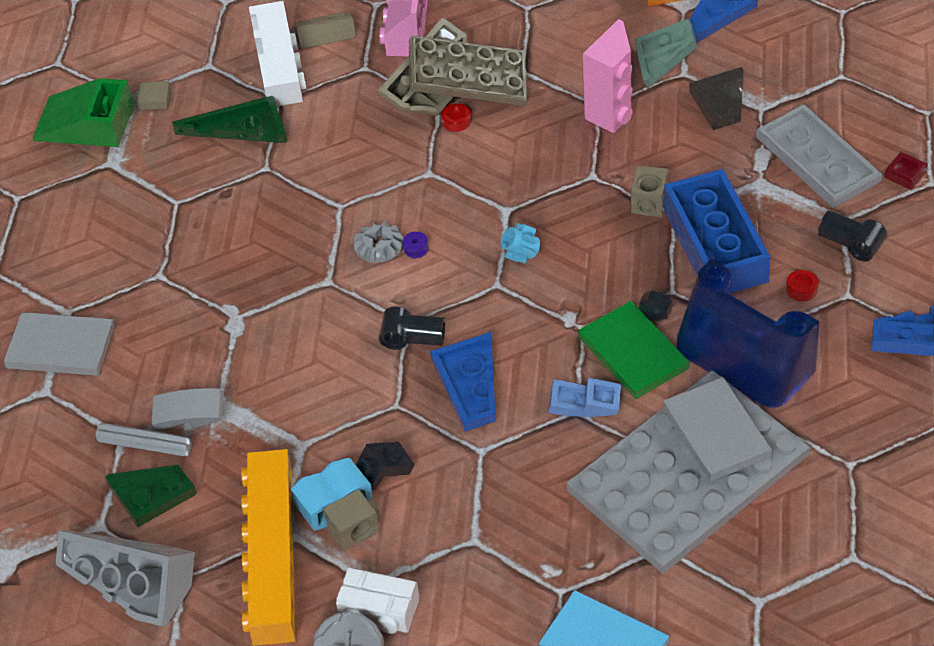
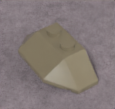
M444 18L426 36L467 43L466 34ZM409 56L377 92L401 111L436 116L454 98L453 96L410 91Z

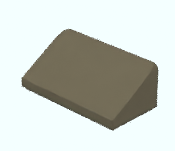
M348 11L299 21L294 24L299 45L303 49L356 37L353 17Z

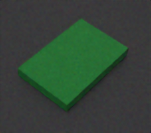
M632 301L578 330L579 339L635 399L689 369V361Z

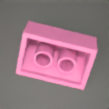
M386 0L388 7L383 9V24L385 27L380 28V44H385L386 56L408 57L411 35L424 37L429 0Z
M620 19L583 53L585 119L612 133H615L622 125L627 124L633 113L631 108V50L624 21Z

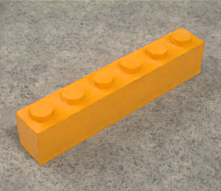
M288 449L247 453V467L241 468L243 487H247V494H243L241 497L243 515H247V522L242 523V539L244 544L248 543V551L242 552L243 572H248V581H242L243 601L248 602V611H242L243 631L250 632L253 646L296 642L293 499L291 493L292 467Z

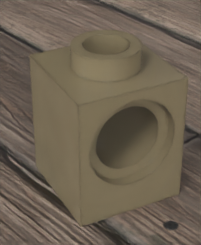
M637 165L631 190L632 214L662 217L664 209V184H668V169Z
M359 489L323 508L326 527L343 551L379 533L377 520L380 517L379 509L371 498L367 500Z

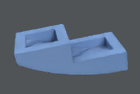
M588 378L586 385L553 379L550 389L548 413L575 417L616 415L619 411L621 384Z

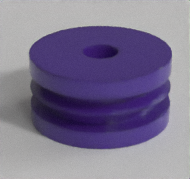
M421 232L408 233L403 238L404 253L410 258L425 256L429 250L427 236Z

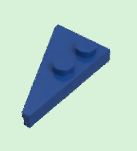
M701 0L690 17L696 42L698 43L755 9L758 0Z

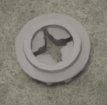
M386 221L381 225H376L372 222L370 227L361 226L360 233L354 235V250L356 254L368 262L381 263L389 261L396 257L403 248L402 233L398 231L396 225L389 226ZM378 237H383V240H380L374 247L373 241H376Z

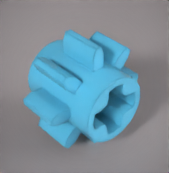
M515 223L514 228H507L501 238V247L507 250L505 258L526 263L527 258H534L540 248V239L534 236L536 228Z

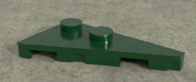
M272 96L172 121L175 135L275 143L287 142L286 133Z

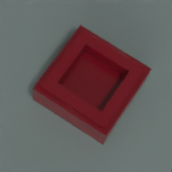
M900 152L885 170L884 178L912 190L927 172L928 164Z

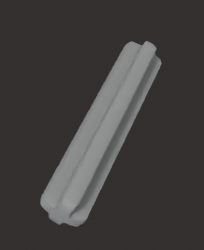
M107 423L98 424L95 433L98 442L180 456H188L192 449L190 437Z

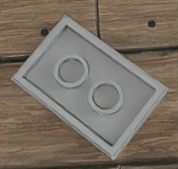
M21 312L4 359V364L8 369L99 376L115 328L113 319Z
M723 377L663 400L664 411L710 482L772 457L771 447Z

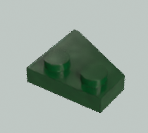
M179 464L114 473L105 476L107 485L137 527L197 495L195 486Z

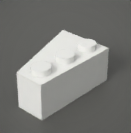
M279 1L249 7L266 97L272 96L276 107L303 102L301 90L306 89L303 72H297V70L302 69L299 52H293L298 50L295 33L290 34L284 2Z

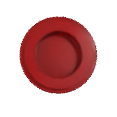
M459 103L446 106L441 112L443 127L452 132H460L467 129L471 124L470 109L466 105Z
M794 271L786 279V293L796 301H809L818 293L819 280L810 271Z

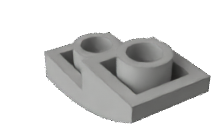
M187 389L153 396L152 425L158 430L188 423L193 428L223 420V391L221 389Z

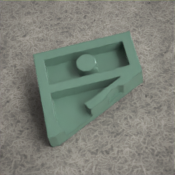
M689 18L634 39L643 81L646 86H652L698 47L693 25Z

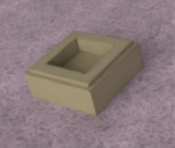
M169 81L140 82L137 100L139 110L168 109L171 90Z

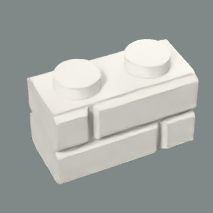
M348 568L343 586H341L337 597L338 613L353 612L362 614L374 622L379 630L385 633L393 634L397 631L407 633L419 603L418 584L411 580Z

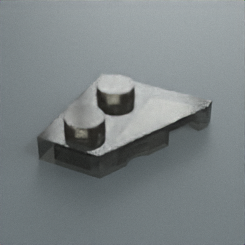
M742 67L689 83L690 94L713 130L741 122Z

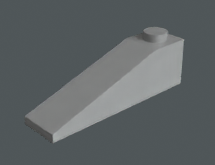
M59 530L55 565L84 585L90 584L103 593L102 597L110 603L115 602L126 609V614L134 620L163 627L167 626L191 588L195 552L160 544Z

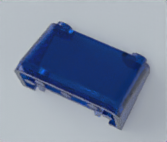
M710 259L698 272L677 334L676 348L687 360L707 372L713 370L735 389L761 405L769 408L780 407L816 371L820 321L801 311H790L782 315L777 321L772 320L726 293L725 290L731 282L730 271L722 264Z

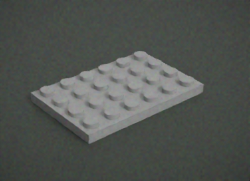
M712 370L686 391L721 377ZM729 383L728 385L771 447L772 457L710 482L664 409H661L566 483L567 492L662 574L809 456L810 447Z

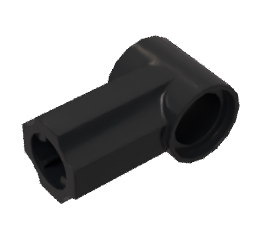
M829 210L823 216L818 228L819 236L847 247L849 253L854 258L863 262L870 261L888 236L885 227L875 220L870 219L860 223Z
M390 307L384 311L379 334V342L382 346L392 350H400L407 343L439 346L444 344L445 317L411 315L408 310L402 307Z

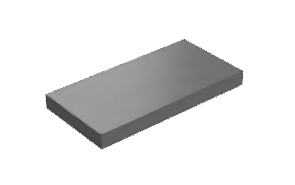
M805 104L756 130V138L832 208L841 205L882 181V173Z

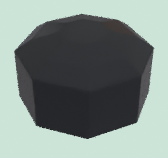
M651 290L643 294L639 302V310L648 319L661 322L668 318L672 310V301L664 293Z

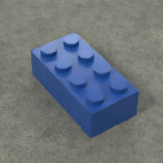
M724 169L664 184V211L708 299L769 283L770 255Z

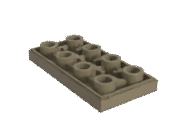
M411 35L409 39L410 91L524 106L527 101L525 51Z

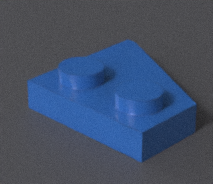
M930 306L929 313L914 316L913 311H908L894 317L887 316L874 319L872 351L934 356V306Z

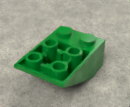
M98 78L49 96L33 135V141L119 147L134 106L128 81Z

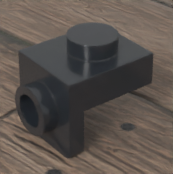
M400 442L366 444L356 466L371 484V490H375L382 477L410 475L414 463Z

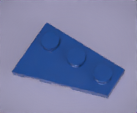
M491 332L430 351L431 361L464 432L496 422Z

